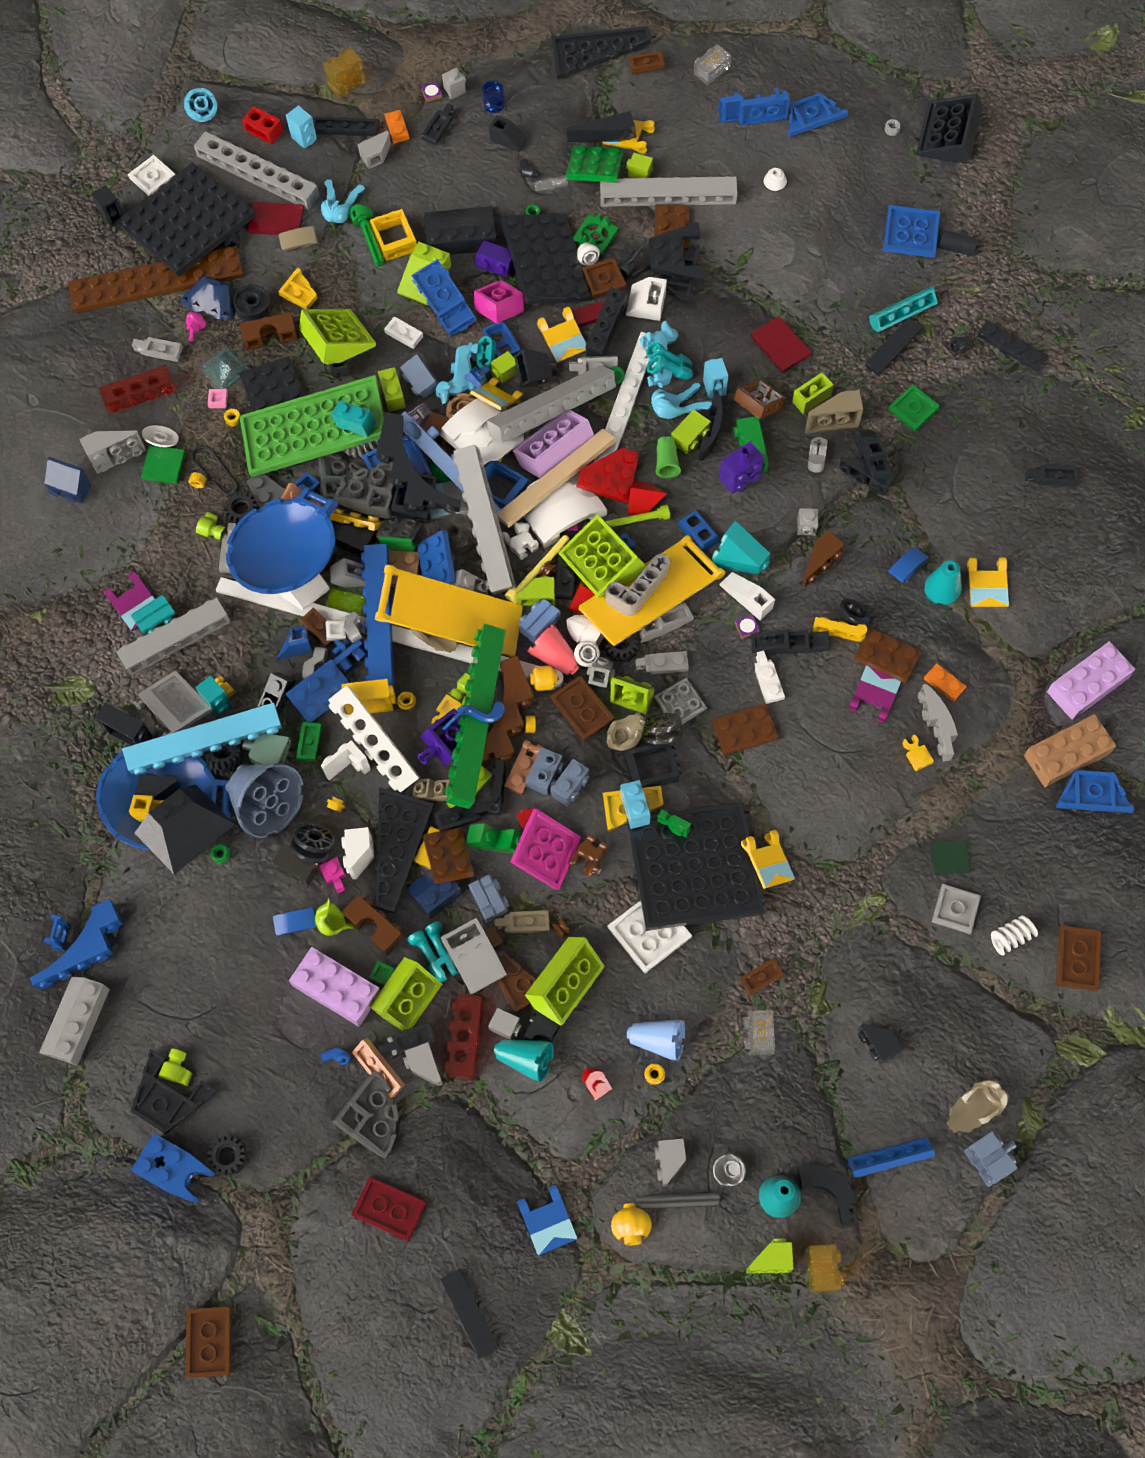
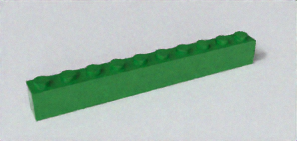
M485 623L480 630L477 629L474 637L476 646L473 647L471 653L473 662L470 663L468 669L470 678L465 685L467 694L463 698L462 706L470 705L485 714L491 712L506 630ZM460 715L458 724L461 726L460 731L457 732L455 737L457 747L452 753L454 763L449 770L448 777L451 779L450 784L446 787L445 795L447 796L446 803L469 809L475 802L489 723L481 722L471 715Z

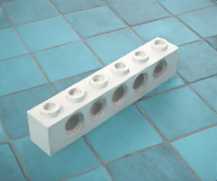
M349 685L329 699L330 709L335 714L339 713L343 718L340 720L347 730L350 728L353 731L355 741L359 745H364L367 749L364 751L370 760L374 759L378 763L377 769L383 776L385 774L390 779L388 783L395 791L398 789L399 792H402L420 777ZM346 704H351L354 707V712L350 715L344 711ZM358 719L365 721V729L360 730L356 727ZM369 735L377 736L378 743L376 745L369 744ZM381 750H387L390 753L388 760L380 758ZM394 765L401 767V775L396 776L392 773L391 769Z

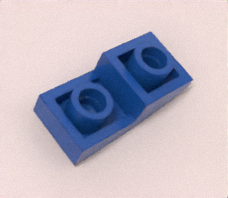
M914 547L903 555L889 569L888 573L903 583L914 575L916 569L927 563L929 557Z
M315 908L273 916L276 936L317 928Z

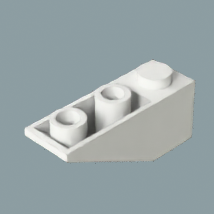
M733 572L720 583L724 590L760 621L773 609L775 599L760 586Z

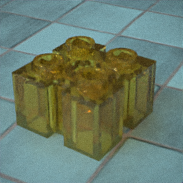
M351 47L341 51L337 58L332 57L323 63L324 71L327 74V85L338 98L349 93L350 88H357L366 82L364 72L361 70L363 69L362 59Z
M836 1244L809 1246L805 1249L810 1294L835 1293L841 1290V1286L844 1285L843 1273L838 1271L837 1265L841 1263L840 1249L836 1250Z

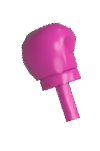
M195 311L189 312L186 318V329L190 331L188 341L193 342L194 333H198L199 330L206 326L203 316Z

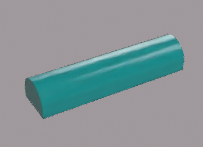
M934 287L924 289L870 315L869 320L872 328L876 332H880L938 304Z

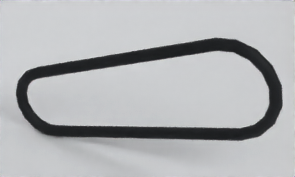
M205 445L198 446L192 451V462L224 495L230 496L238 491L237 482L210 447ZM206 448L213 454L235 484L236 488L233 492L226 493L194 460V453L198 449Z

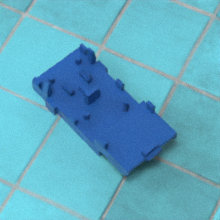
M775 87V95L761 98L760 94H756L755 99H748L746 97V100H743L742 95H739L738 91L734 92V96L720 98L717 109L719 121L724 123L739 120V124L742 126L788 119L789 95L786 90H783L782 95H780L778 87Z
M436 259L412 274L411 277L413 283L417 285L419 293L423 294L427 304L431 306L437 315L440 325L452 337L456 333L468 329V326L477 320L466 304L464 297L449 277L448 270L443 268L439 260Z

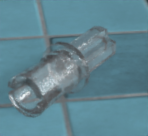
M566 175L553 178L550 176L546 180L534 182L535 191L546 189L552 191L554 188L568 186Z

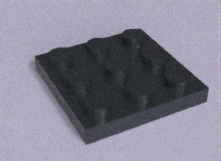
M289 356L239 373L253 412L305 396Z

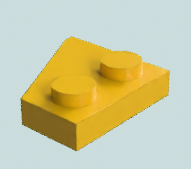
M299 268L293 272L278 291L281 297L303 309H309L317 300V294L310 287L309 282L304 278Z

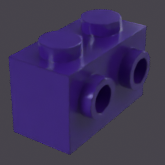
M483 241L476 253L475 266L508 277L514 266L510 251L505 247Z

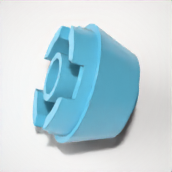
M196 88L186 94L184 108L192 119L205 122L215 116L217 101L209 90Z

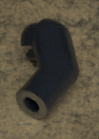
M527 159L520 160L522 175L531 179H537L539 177V170L529 166Z

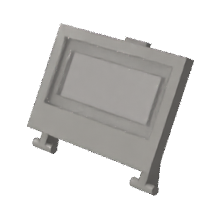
M176 670L140 692L138 696L141 701H134L138 710H142L147 705L170 730L168 734L186 729L213 711Z

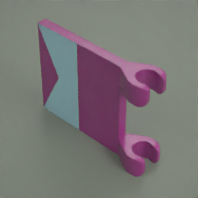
M135 572L129 574L135 587L116 598L110 588L104 590L107 599L131 631L138 628L131 614L155 600Z
M866 666L849 709L856 711L860 700L882 708L877 720L884 723L901 681Z

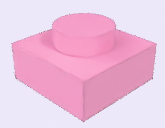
M209 389L208 407L227 408V389Z

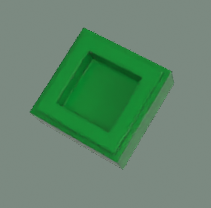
M377 961L369 976V980L384 986L396 968Z

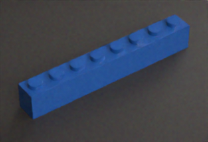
M387 544L364 545L361 559L362 563H365V569L362 570V578L366 585L362 589L363 597L366 598V604H363L364 615H367V621L364 622V631L367 633L364 645L365 650H368V657H365V666L369 669L366 681L388 679L389 685H393V690H395L392 623L375 620L384 583V568L386 565H390L389 550ZM391 587L385 612L389 616L391 614Z

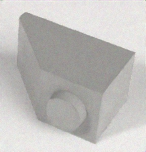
M345 558L330 566L331 583L345 588L366 586L362 578V570L365 569V565Z
M429 1043L405 1050L407 1057H404L403 1060L406 1069L411 1068L413 1074L433 1084L443 1085Z

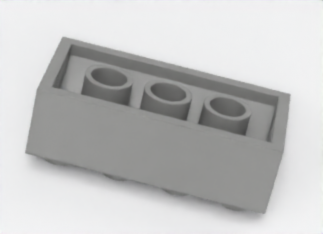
M71 977L39 1053L78 1066L110 989L104 984L93 980Z

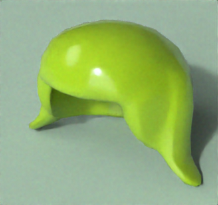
M330 898L316 911V926L326 936L336 935L345 929L354 928L352 924L345 923L342 912L336 905L330 903Z

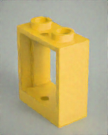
M402 209L370 220L385 262L413 252L417 245L416 239ZM401 224L407 238L384 245L379 232Z
M388 679L341 684L342 689L349 685L370 713L393 711V704H396V696L393 685H389ZM351 704L345 705L347 714H352L354 707Z

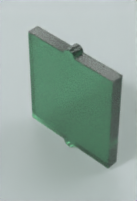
M966 841L931 842V860L933 861L934 874L970 872L968 863L970 856L967 854Z

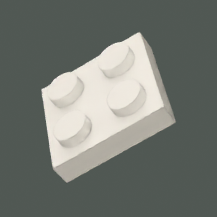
M153 155L131 171L128 176L130 180L149 196L156 192L160 186L169 182L175 176V173Z

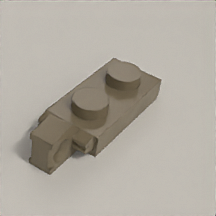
M549 910L509 912V914H504V918L494 919L495 930L505 929V933L510 934L550 932Z

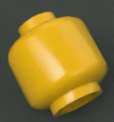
M551 666L534 667L532 674H529L530 685H534L536 691L552 690L558 684L557 671L553 670Z

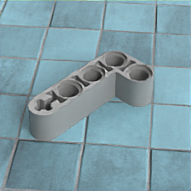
M665 554L656 555L629 588L618 582L610 583L606 590V603L627 616L635 615L668 575L669 557Z

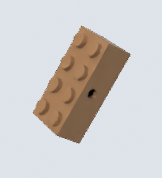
M1094 714L1029 747L1024 757L1046 788L1073 774L1075 770H1080L1108 756L1116 745Z

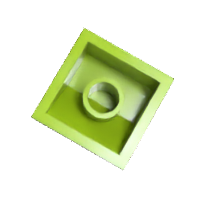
M773 1239L746 1269V1274L790 1273L793 1270L792 1242L786 1243V1239Z

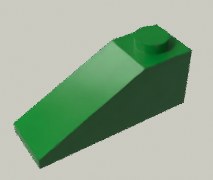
M759 418L737 419L736 427H733L734 437H738L741 447L750 441L764 456L762 471L763 473L767 472L768 458Z

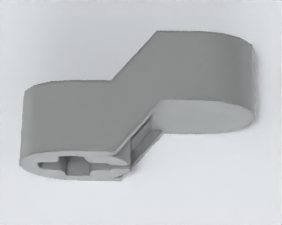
M816 437L811 441L808 469L812 472H821L824 469L827 451V440L824 438Z
M355 611L345 616L347 622L343 626L352 643L362 638L360 633L364 628Z
M315 647L313 657L304 662L303 680L327 662V648Z

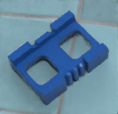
M51 914L54 924L50 938H45L44 942L52 945L55 951H65L64 943L71 925L66 923L61 916Z

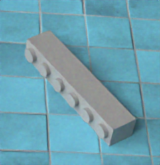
M217 598L206 601L204 605L189 610L187 614L174 618L170 623L157 627L148 635L140 636L133 643L122 646L116 652L129 675L132 676L231 622Z

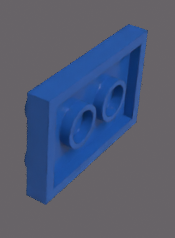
M441 530L417 544L422 576L451 585L456 583L447 531Z
M330 659L285 693V695L305 721L311 723L330 708L329 699L342 690L341 684L349 682Z

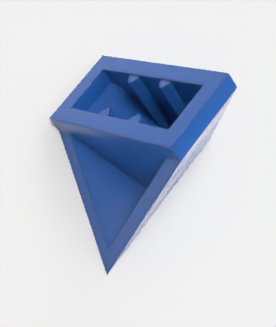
M304 626L288 629V636L276 660L312 653L308 630Z

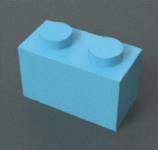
M298 105L286 115L291 138L305 149L317 140L312 116Z
M710 359L705 362L703 383L708 398H713L715 390L719 392L720 396L726 395L728 374L723 359Z
M640 780L621 784L620 795L630 828L649 825L650 812Z

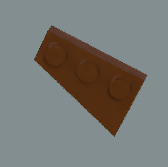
M501 951L496 955L507 975L497 980L515 1013H518L532 1005L525 994L536 979L509 955Z

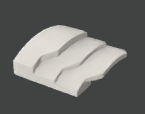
M477 398L449 419L441 428L440 436L456 450L473 444L480 449L483 464L485 465L489 461L499 460L513 448L523 443L524 435L529 434V430L504 443L490 437L487 420L507 409L498 410Z
M576 473L523 516L544 549L560 540V533L587 518L591 521L597 514L601 518L607 515V509L598 496L576 487L579 473Z

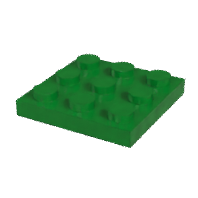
M582 145L573 146L566 172V180L617 183L623 159V149L601 148L598 146L585 147Z

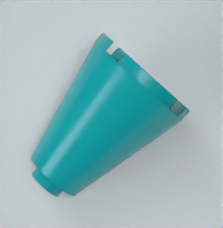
M952 560L941 564L925 581L924 592L927 598L936 604H952L959 598L962 591L960 566Z
M501 1040L500 1043L495 1045L494 1054L497 1060L534 1081L543 1082L549 1072L550 1067L547 1064L548 1060L553 1059L554 1049L553 1044L548 1041Z
M773 1175L762 1183L759 1189V1201L763 1210L770 1216L785 1218L792 1215L798 1209L801 1202V1193L796 1182L790 1177Z

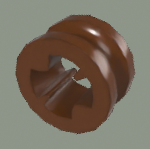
M547 561L539 573L552 577L557 570V566L552 565L551 561Z
M561 919L558 920L557 924H552L554 930L562 939L565 938V934L569 935L571 933Z

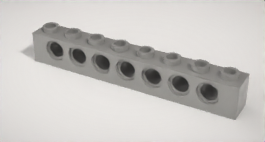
M205 131L194 144L197 157L294 204L304 205V209L308 211L319 197L318 187L314 182L307 181L300 175L293 174L283 167L280 168L271 161H266L256 154H251L229 141H224L215 134Z

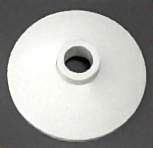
M153 425L144 428L142 431L144 440L152 445L171 447L178 443L179 437L177 433L167 427Z

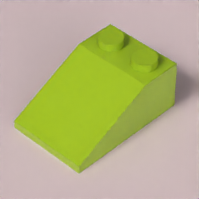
M418 242L409 258L397 294L428 305L423 294H420L417 290V285L413 283L411 275L436 259L439 260L443 268L449 271L451 267L450 253Z
M628 676L612 677L611 703L647 714L654 696V687L646 682H636Z

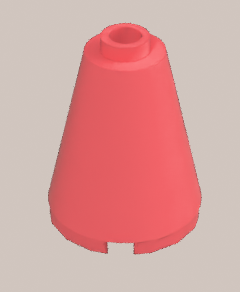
M553 624L534 642L536 645L528 650L532 656L566 675L570 673L573 675L580 668L579 663L575 659L574 652Z

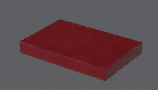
M253 201L252 209L257 216L249 221V233L279 235L289 230L301 228L304 205Z
M779 316L751 333V338L782 373L811 356V351Z
M369 1176L351 1216L409 1242L427 1202Z

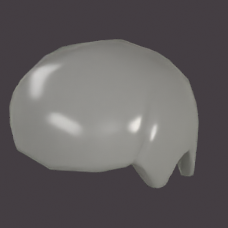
M735 1154L722 1155L715 1161L713 1166L714 1178L719 1184L726 1186L738 1185L744 1180L747 1172L745 1162L740 1156Z

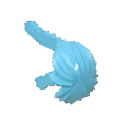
M327 179L325 181L327 200H324L321 204L322 215L328 222L342 223L349 218L350 208L355 203L357 195L363 193L365 188L363 185H358L350 192L345 203L338 205L339 201L335 199L332 180Z
M694 383L692 387L679 395L658 389L651 398V404L655 413L659 417L666 419L691 413L693 409L695 411L701 409L708 410L712 404L708 401L679 407L680 403L688 400L689 397H692L699 390V383Z

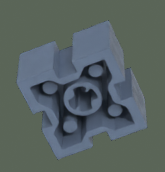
M990 1132L964 1150V1153L978 1169L979 1175L988 1187L1018 1169L1015 1165L1017 1164L1015 1158L1009 1153L1016 1148V1144L1011 1140L1004 1145L1001 1138L997 1134L994 1135L993 1132Z

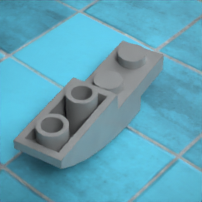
M924 684L920 692H918L919 702L923 704L924 708L922 710L923 720L927 722L928 727L934 726V736L938 737L939 741L937 746L938 754L942 755L943 761H951L954 755L952 742L955 741L958 735L954 721L941 698L931 687Z

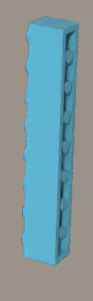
M274 703L122 748L128 771L139 775L152 767L154 769L163 768L166 763L172 761L173 763H179L184 761L185 757H199L208 750L215 752L228 744L230 746L238 745L244 739L255 740L264 733H267V735L277 733L278 729L282 728L276 706Z

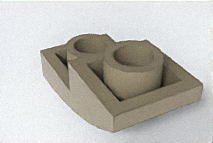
M314 226L293 229L279 234L281 249L284 252L298 247L306 248L318 243Z
M430 778L416 780L412 797L423 801H446L445 790L447 785L450 784V779L433 781Z

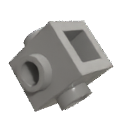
M598 658L597 662L588 667L587 675H590L588 684L607 688L609 681L615 676V669H612L614 662L606 658Z

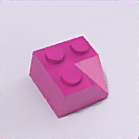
M499 280L474 291V307L476 311L493 322L500 323L524 312L523 293L503 280Z

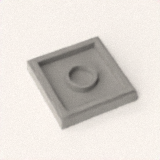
M942 884L931 922L971 934L981 895Z

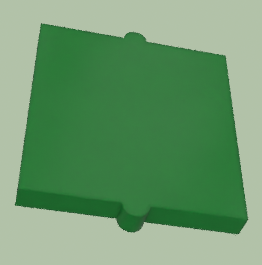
M379 537V544H387L390 551L415 552V545H413L412 539Z

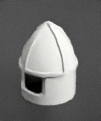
M575 615L567 619V629L576 643L591 641L597 647L599 646L604 636L585 615Z

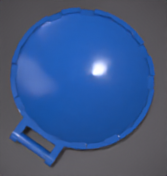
M306 487L297 498L281 501V499L267 502L266 506L258 510L255 508L237 523L227 542L226 562L234 579L246 589L261 594H281L295 590L310 582L325 568L332 556L335 546V530L329 517L337 508L338 502L332 498L327 499L313 492V489ZM312 499L316 502L323 504L324 506L321 507L315 503L310 502L309 500Z
M122 752L113 759V762L103 771L96 792L98 812L105 827L117 839L135 848L149 850L134 834L142 822L134 819L129 813L139 775L128 771ZM192 756L185 757L184 761L179 763H173L172 761L159 769L152 767L146 769V772L141 774L173 775L180 781L181 788L196 784L215 804L217 790H223L221 810L230 819V797L225 788L229 780L214 779L207 764L200 756L192 758Z

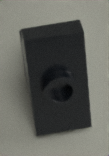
M540 1012L537 1014L533 1013L529 1020L531 1025L524 1037L525 1040L545 1039L552 1043L561 1025Z

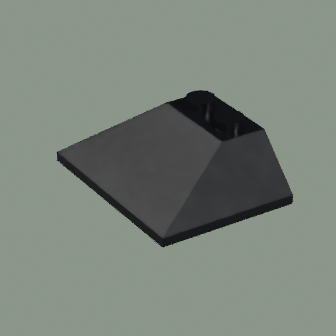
M195 784L178 789L150 811L134 834L175 875L232 829L235 824Z

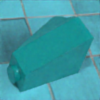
M735 521L721 539L722 542L719 550H715L712 561L719 568L759 575L762 570L765 571L768 568L770 553Z

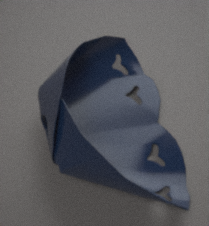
M202 277L180 299V302L190 310L196 312L205 311L210 317L215 319L231 320L235 316L234 299L229 285L211 277ZM227 310L230 315H223V313Z

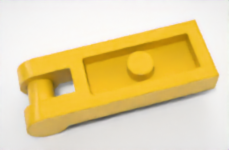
M816 617L812 631L828 630L830 636L862 642L867 633V626L861 624L854 626L844 621L836 622L826 617Z

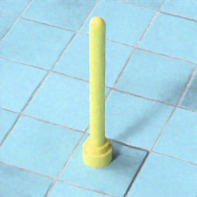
M564 535L516 588L507 591L505 597L510 602L517 604V595L539 574L542 566L547 561H551L569 541V537Z

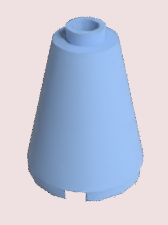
M676 1019L633 1023L632 1027L628 1028L627 1039H630L631 1044L673 1061L680 1059L684 1046L681 1045L682 1038L685 1039L684 1021Z

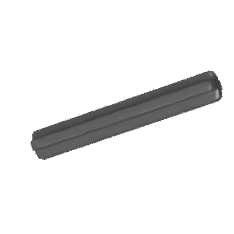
M719 1193L638 1196L636 1198L637 1208L720 1204Z

